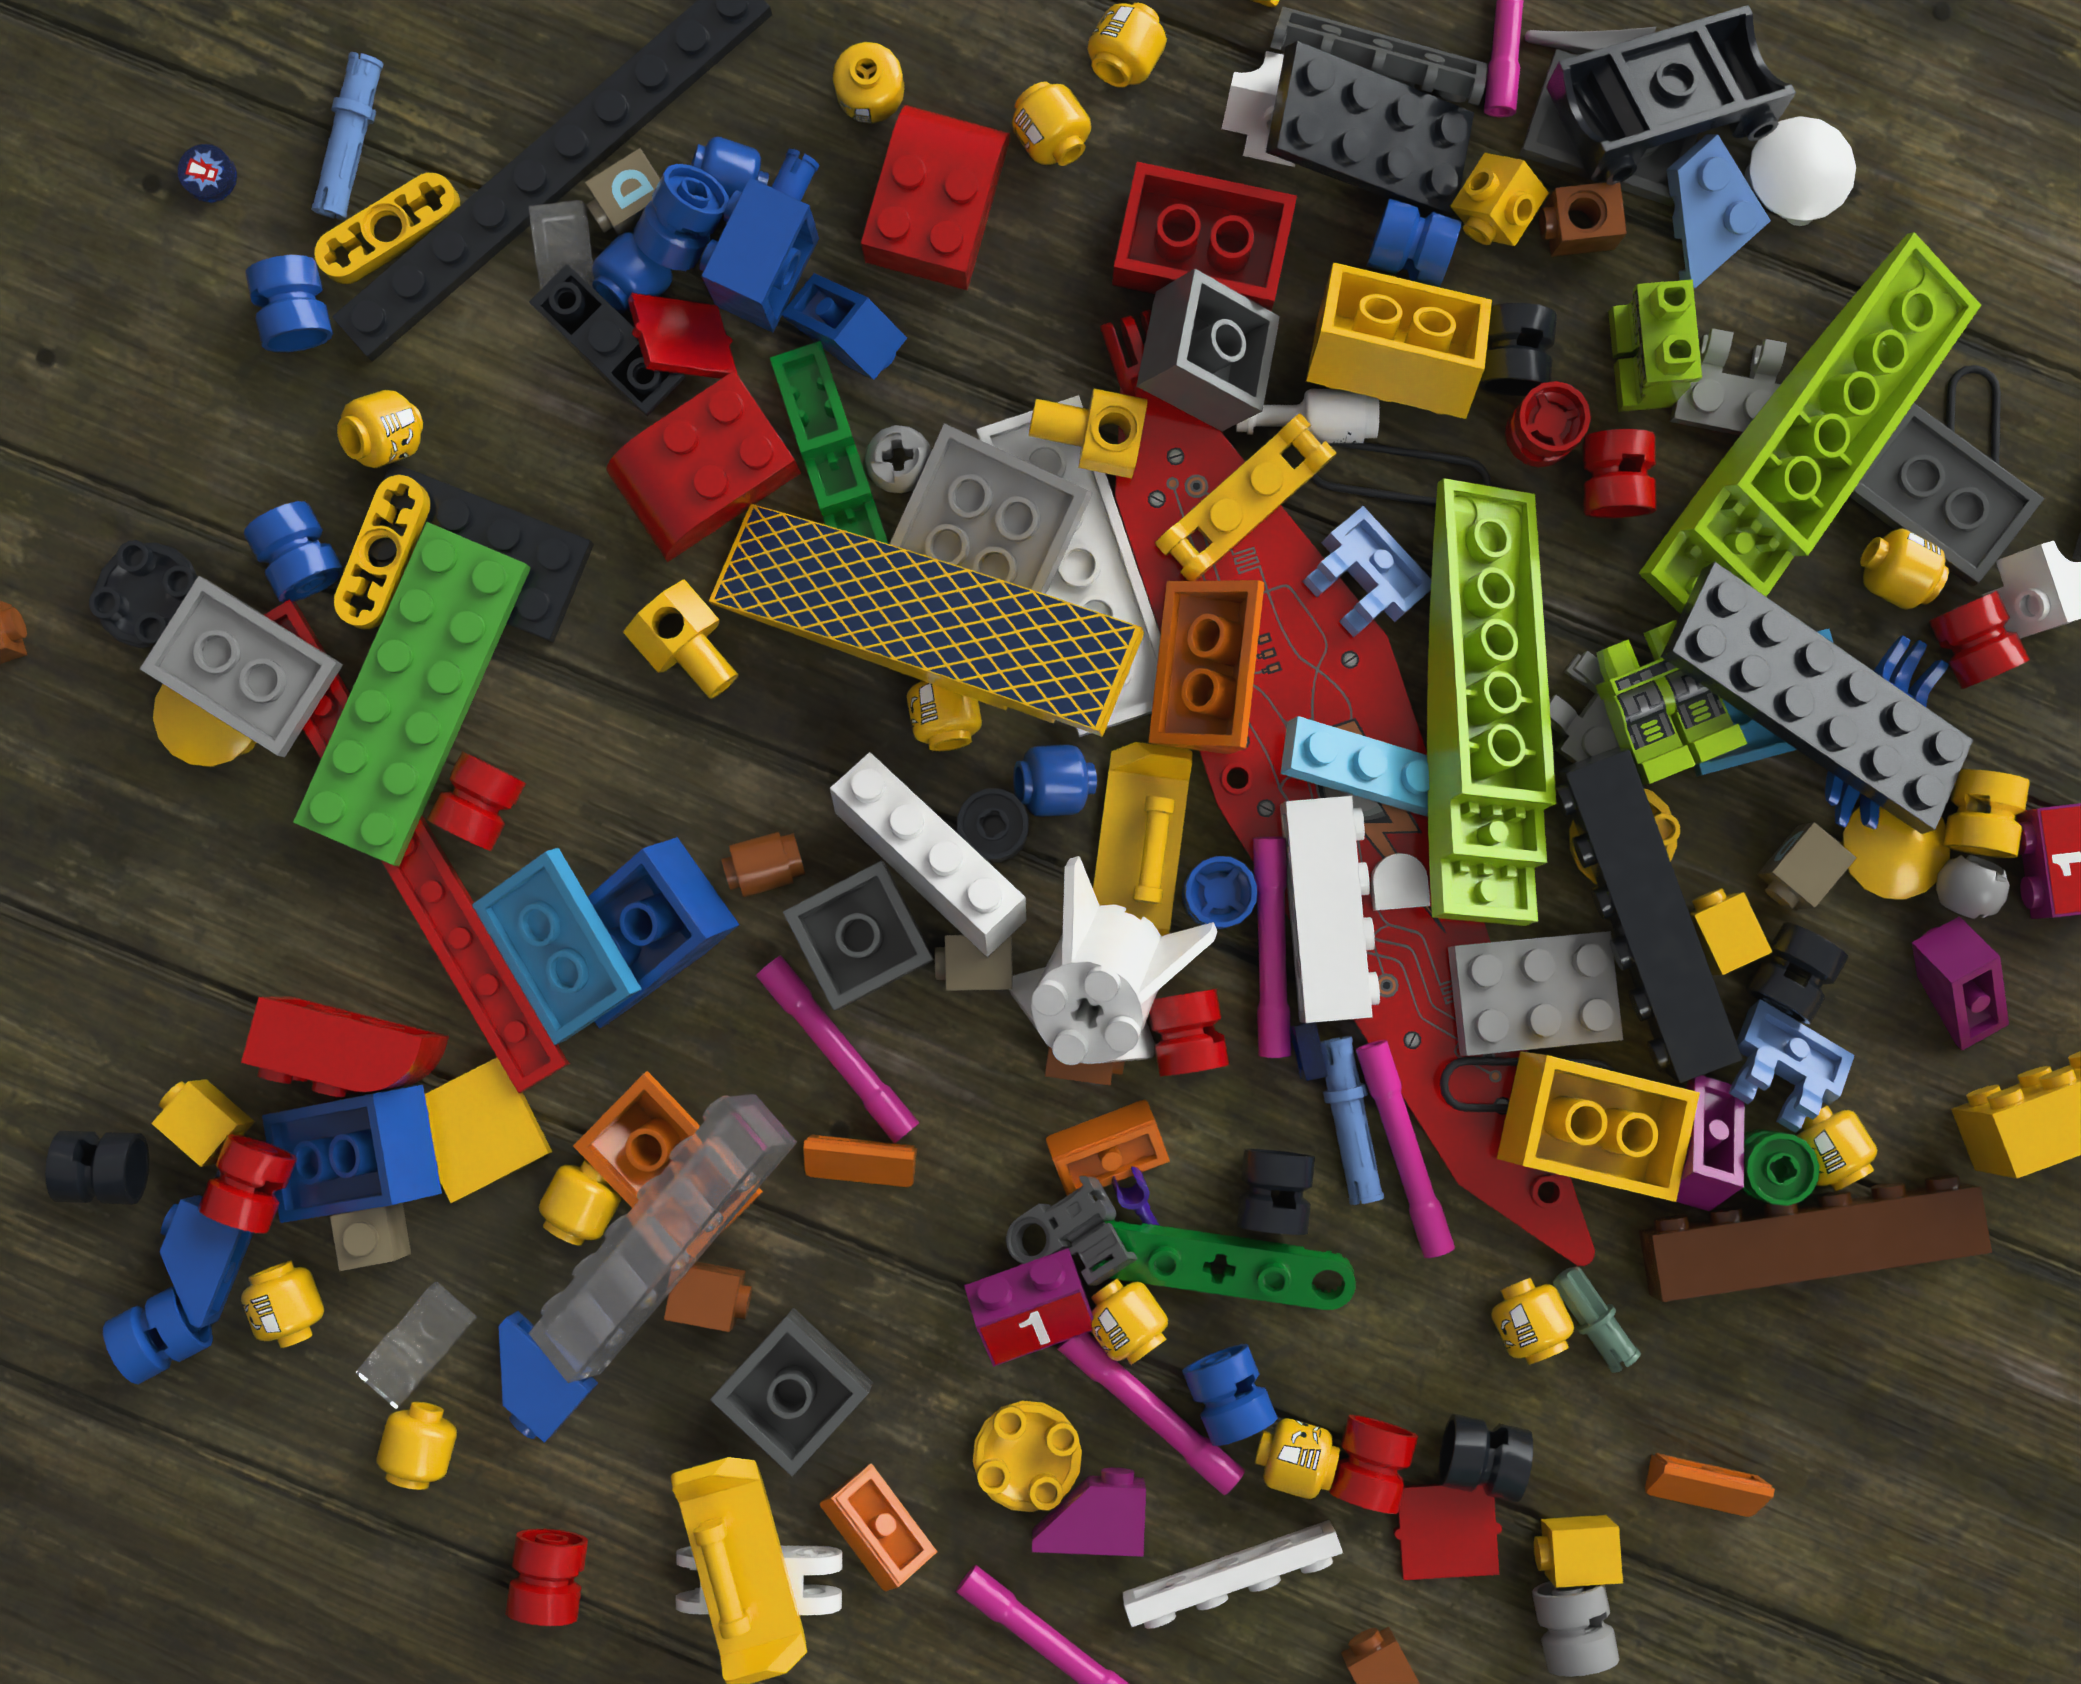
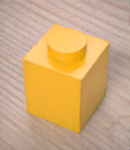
M1719 888L1692 900L1695 910L1689 912L1712 975L1727 974L1772 953L1744 892L1726 895L1723 888Z
M207 1079L188 1081L186 1084L181 1081L173 1086L161 1099L159 1107L163 1110L151 1124L200 1167L216 1164L227 1135L243 1136L255 1121Z
M1607 1515L1541 1519L1542 1536H1535L1534 1538L1535 1561L1538 1570L1545 1571V1575L1556 1588L1623 1583L1619 1526Z

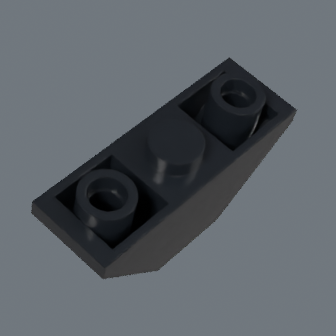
M568 264L529 301L531 306L582 359L620 395L647 417L685 379V376L681 373L646 369L639 340L632 335L634 327Z

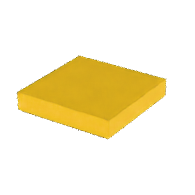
M497 1057L425 1094L439 1179L450 1203L456 1202L552 1152L523 1092H517Z

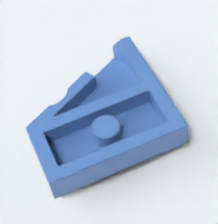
M1706 134L1667 169L1669 193L1675 204L1672 216L1675 238L1682 239L1685 269L1679 271L1680 280L1693 279V288L1701 284L1771 221L1718 134Z

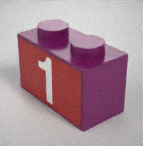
M2081 803L2025 810L2017 814V822L2022 826L2018 853L2022 855L2025 877L2021 880L2020 891L2024 905L2030 909L2031 919L2081 914Z
M1069 1248L964 1285L977 1331L993 1367L1092 1331V1320L1094 1319L1092 1310Z

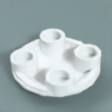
M1799 116L1779 121L1777 128L1772 133L1758 140L1751 152L1750 163L1745 171V179L1767 209L1787 219L1793 225L1804 226L1813 220L1826 217L1844 203L1853 188L1856 165L1851 146L1839 130L1820 119Z

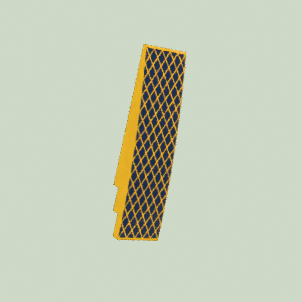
M750 504L709 599L712 605L1005 711L1009 707L1053 724L1057 720L1103 737L1144 635L1143 629L1140 626L910 550L754 504Z

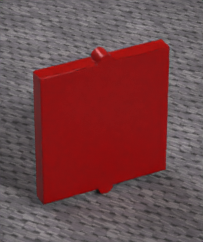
M631 293L628 303L635 325L632 335L639 340L646 369L722 379L734 370L737 373L730 349L733 340L730 336L726 335L717 305Z
M1440 1484L1404 1486L1405 1490L1398 1512V1527L1393 1531L1395 1537L1400 1541L1403 1580L1500 1575L1497 1534L1501 1533L1502 1527L1496 1521L1494 1497L1487 1496L1483 1486L1478 1485L1472 1492L1444 1487Z

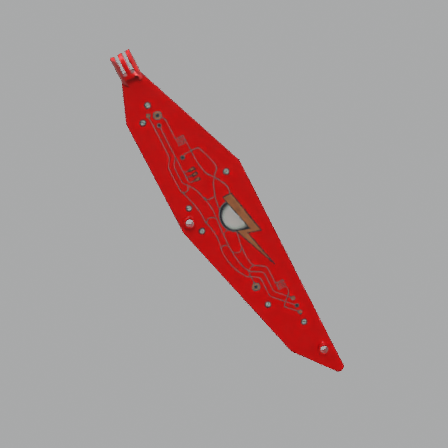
M1151 310L1140 313L1145 337L1147 336ZM1130 315L1120 319V326L1132 367L1127 368L1113 324L1110 322L1100 326L1120 386V394L1148 399L1135 470L1132 479L1116 476L1115 499L1161 635L1167 581L1188 580L1180 573L1183 569L1182 565L1171 553L1165 556L1155 545V542L1243 465L1245 460L1220 430L1137 387L1144 345L1136 322ZM1118 426V444L1126 440L1124 431ZM1280 505L1196 580H1259L1264 582L1246 748L1232 754L1199 750L1216 804L1253 863V838L1283 837L1280 804L1286 801L1352 796L1353 808L1361 807L1364 817L1365 836L1364 840L1356 841L1358 863H1367L1370 881L1369 895L1361 896L1363 917L1372 918L1375 935L1374 950H1366L1368 972H1376L1378 976L1380 1003L1379 1005H1371L1372 1017L1353 1020L1368 1043L1387 1040L1402 1084L1401 1093L1403 1099L1457 1184L1573 1264L1586 1266L1594 1259L1595 1249L1571 1178L1497 1159L1507 1113L1464 1112L1456 1110L1445 1101L1441 1094L1440 1080L1442 1072L1455 1059L1462 1057L1519 1058L1521 1051L1528 1052V1050L1460 1056L1448 947L1491 943L1484 922L1432 918L1428 817L1280 774L1287 722L1297 716L1427 755L1388 636L1375 620L1369 623L1355 637L1339 622L1359 602L1340 577L1318 597L1302 582L1317 569V566L1324 560V557ZM1198 529L1187 538L1199 553L1210 545ZM1237 769L1244 773L1246 783L1243 788L1235 789L1228 784L1227 774L1230 770ZM1398 853L1408 854L1418 859L1427 872L1430 906L1373 911L1371 874L1376 864L1381 859ZM1286 887L1285 913L1290 920L1288 888ZM1459 1066L1449 1077V1092L1454 1099L1461 1103L1509 1104L1517 1066ZM1550 1181L1554 1187L1553 1196L1549 1200L1541 1201L1538 1196V1189L1542 1183Z

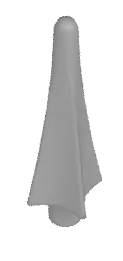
M1656 27L1583 32L1530 30L1526 32L1524 37L1525 41L1531 44L1581 55L1655 33Z

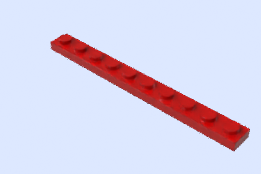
M289 599L264 614V616L326 654L296 602ZM339 674L336 675L303 728L320 758H322L350 695ZM422 815L400 866H393L382 860L381 862L517 1092L522 1093L570 1063L559 1045H554L473 908L472 904H474V901Z

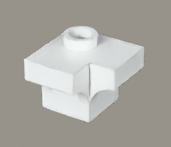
M1266 51L1264 63L1259 69L1247 73L1234 72L1222 129L1247 134L1243 156L1295 167L1296 164L1265 153L1284 58L1283 54Z
M2054 541L2034 546L1996 561L2004 587L1984 593L1982 596L1998 591L2010 616V619L2004 626L2006 631L2017 632L2021 639L2081 620V562H2071L2060 553Z

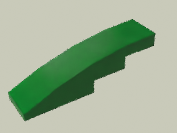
M821 341L770 357L825 525L889 544Z

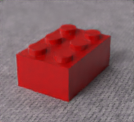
M1137 162L1116 254L1112 285L1155 294L1157 290L1193 269H1197L1271 311L1276 297L1297 195Z

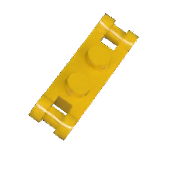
M1301 413L1290 420L1271 440L1155 542V545L1165 556L1171 553L1182 565L1183 569L1180 573L1188 581L1198 580L1336 456L1337 453L1326 441L1321 444L1308 430L1311 424ZM1291 445L1305 458L1295 469L1281 455ZM1197 529L1210 543L1201 553L1187 540Z

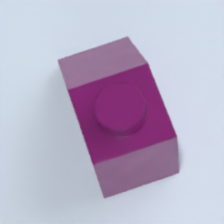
M1960 916L1940 927L1928 930L1921 938L1912 942L1917 977L1953 1041L1962 1051L2009 1025L2001 958Z
M1702 1075L1690 1079L1685 1089L1699 1092L1700 1094L1676 1202L1710 1212L1744 1187L1745 1103L1729 1094L1732 1084Z
M1104 1468L1101 1470V1476L1089 1475L1032 1529V1552L1144 1557L1146 1506L1144 1478L1134 1477V1471L1126 1468Z

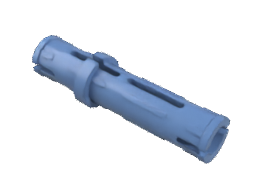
M349 53L340 96L333 99L331 110L335 112L333 127L314 203L311 207L312 211L334 219L336 214V218L339 220H346L349 198L359 164L368 124L374 123L376 110H373L372 106L380 73L384 65L382 61L361 53L360 59L358 53Z
M1345 1036L1342 1039L1338 1037L1320 1041L1317 1043V1046L1320 1050L1327 1091H1323L1324 1101L1331 1105L1347 1183L1349 1204L1357 1205L1360 1201L1362 1204L1382 1200L1384 1199V1193L1381 1189L1363 1097L1368 1095L1366 1084L1360 1083L1352 1036Z

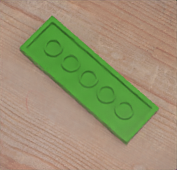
M426 522L293 823L393 866H400L529 574L530 566Z

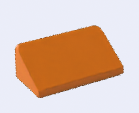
M1146 1100L1135 1102L1051 1134L1046 1138L1052 1160L1067 1196L1083 1186L1079 1179L1080 1176L1095 1177L1099 1180L1102 1187L1112 1184L1113 1176L1117 1182L1134 1176L1131 1169L1132 1166H1135L1141 1172H1145L1170 1162L1155 1118Z
M812 1134L804 1140V1169L809 1177L911 1187L914 1183L917 1148H914L915 1145Z
M1659 1453L1651 1455L1645 1485V1492L1650 1496L1744 1517L1755 1515L1773 1498L1775 1491L1771 1484L1758 1475Z
M872 1463L868 1464L820 1502L823 1511L884 1591L898 1588L937 1553V1550Z

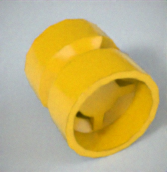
M1961 769L1952 789L1950 799L1958 807V810L1947 817L1943 846L1951 850L1975 855L2001 858L2018 857L2022 826L2015 821V815L2024 812L2026 809L2029 779L1995 771ZM1987 805L1991 806L1990 813H1984Z

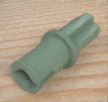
M1578 1266L1562 1271L1553 1280V1285L1579 1322L1576 1326L1579 1334H1587L1612 1373L1622 1371L1621 1361L1624 1362L1626 1367L1631 1366L1640 1357L1641 1352L1634 1346L1614 1317L1616 1309L1613 1304L1606 1305L1587 1276Z

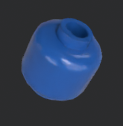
M714 137L707 142L706 146L698 144L691 166L702 169L713 176L724 187L729 199L736 190L743 192L749 177L767 185L769 173L760 171L761 156L756 149L722 137Z
M632 232L619 235L595 259L592 265V273L595 279L592 283L593 289L619 314H624L626 311L631 313L628 303L631 293L660 297L669 288L673 280L672 270L648 258L639 249Z
M1034 746L1024 754L1022 761L1015 763L1013 772L1014 793L1018 800L1026 805L1032 815L1039 817L1075 815L1084 808L1088 795H1094L1096 792V769L1092 762L1086 763L1084 755L1076 746Z

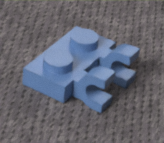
M1364 506L1358 509L1324 539L1322 544L1331 554L1321 561L1317 569L1302 581L1316 597L1321 595L1346 571L1362 586L1368 594L1339 621L1353 637L1383 611L1396 622L1431 590V578Z
M1759 999L1749 1008L1736 1041L1740 1053L1748 1058L1736 1075L1729 1094L1749 1104L1753 1101L1758 1087L1764 1091L1770 1087L1774 1073L1795 1085V1088L1782 1106L1776 1122L1796 1133L1802 1128L1806 1116L1813 1120L1819 1115L1822 1102L1829 1106L1841 1096L1855 1055Z

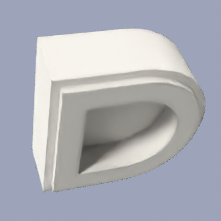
M1398 853L1389 855L1376 864L1371 874L1373 911L1430 906L1427 872L1418 859L1408 854Z

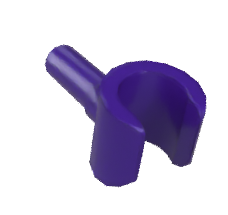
M1135 1166L1131 1167L1137 1183L1130 1188L1120 1187L1113 1176L1112 1185L1119 1204L1123 1208L1133 1209L1136 1215L1140 1217L1142 1223L1159 1225L1147 1201L1150 1193L1143 1173Z

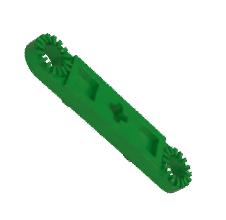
M1115 1219L1113 1221H1104L1105 1224H1112L1126 1251L1134 1252L1137 1257L1136 1261L1110 1277V1279L1118 1278L1123 1281H1138L1144 1284L1322 1310H1334L1344 1306L1355 1293L1354 1269L1349 1260L1337 1252L1334 1254L1332 1251L1308 1250L1303 1246L1146 1223L1137 1225L1122 1221L1116 1222ZM1216 1254L1225 1255L1227 1264L1230 1265L1223 1268L1222 1274L1212 1273L1211 1264H1209L1214 1262ZM1108 1258V1261L1104 1260L1095 1267L1091 1268L1092 1271L1094 1272L1095 1270H1097L1098 1268L1112 1260V1258ZM1324 1270L1336 1271L1343 1277L1341 1286L1338 1285L1335 1291L1331 1289V1292L1327 1290L1322 1292L1320 1288L1316 1289V1286L1312 1284V1280L1319 1272Z

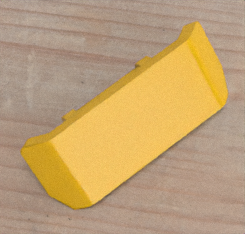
M1134 742L1111 751L1093 891L1099 906L1115 904L1126 907L1125 913L1132 914L1140 920L1144 916L1154 924L1160 935L1163 936L1170 934L1193 753L1185 748Z
M727 1457L673 1473L671 1475L672 1491L681 1508L718 1645L722 1676L725 1683L752 1684L787 1674L807 1653L806 1640L765 1486L756 1461Z

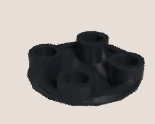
M128 541L120 546L117 553L101 570L95 589L89 599V607L91 612L100 619L103 628L119 642L137 648L154 647L198 576L191 562L175 548L155 542Z

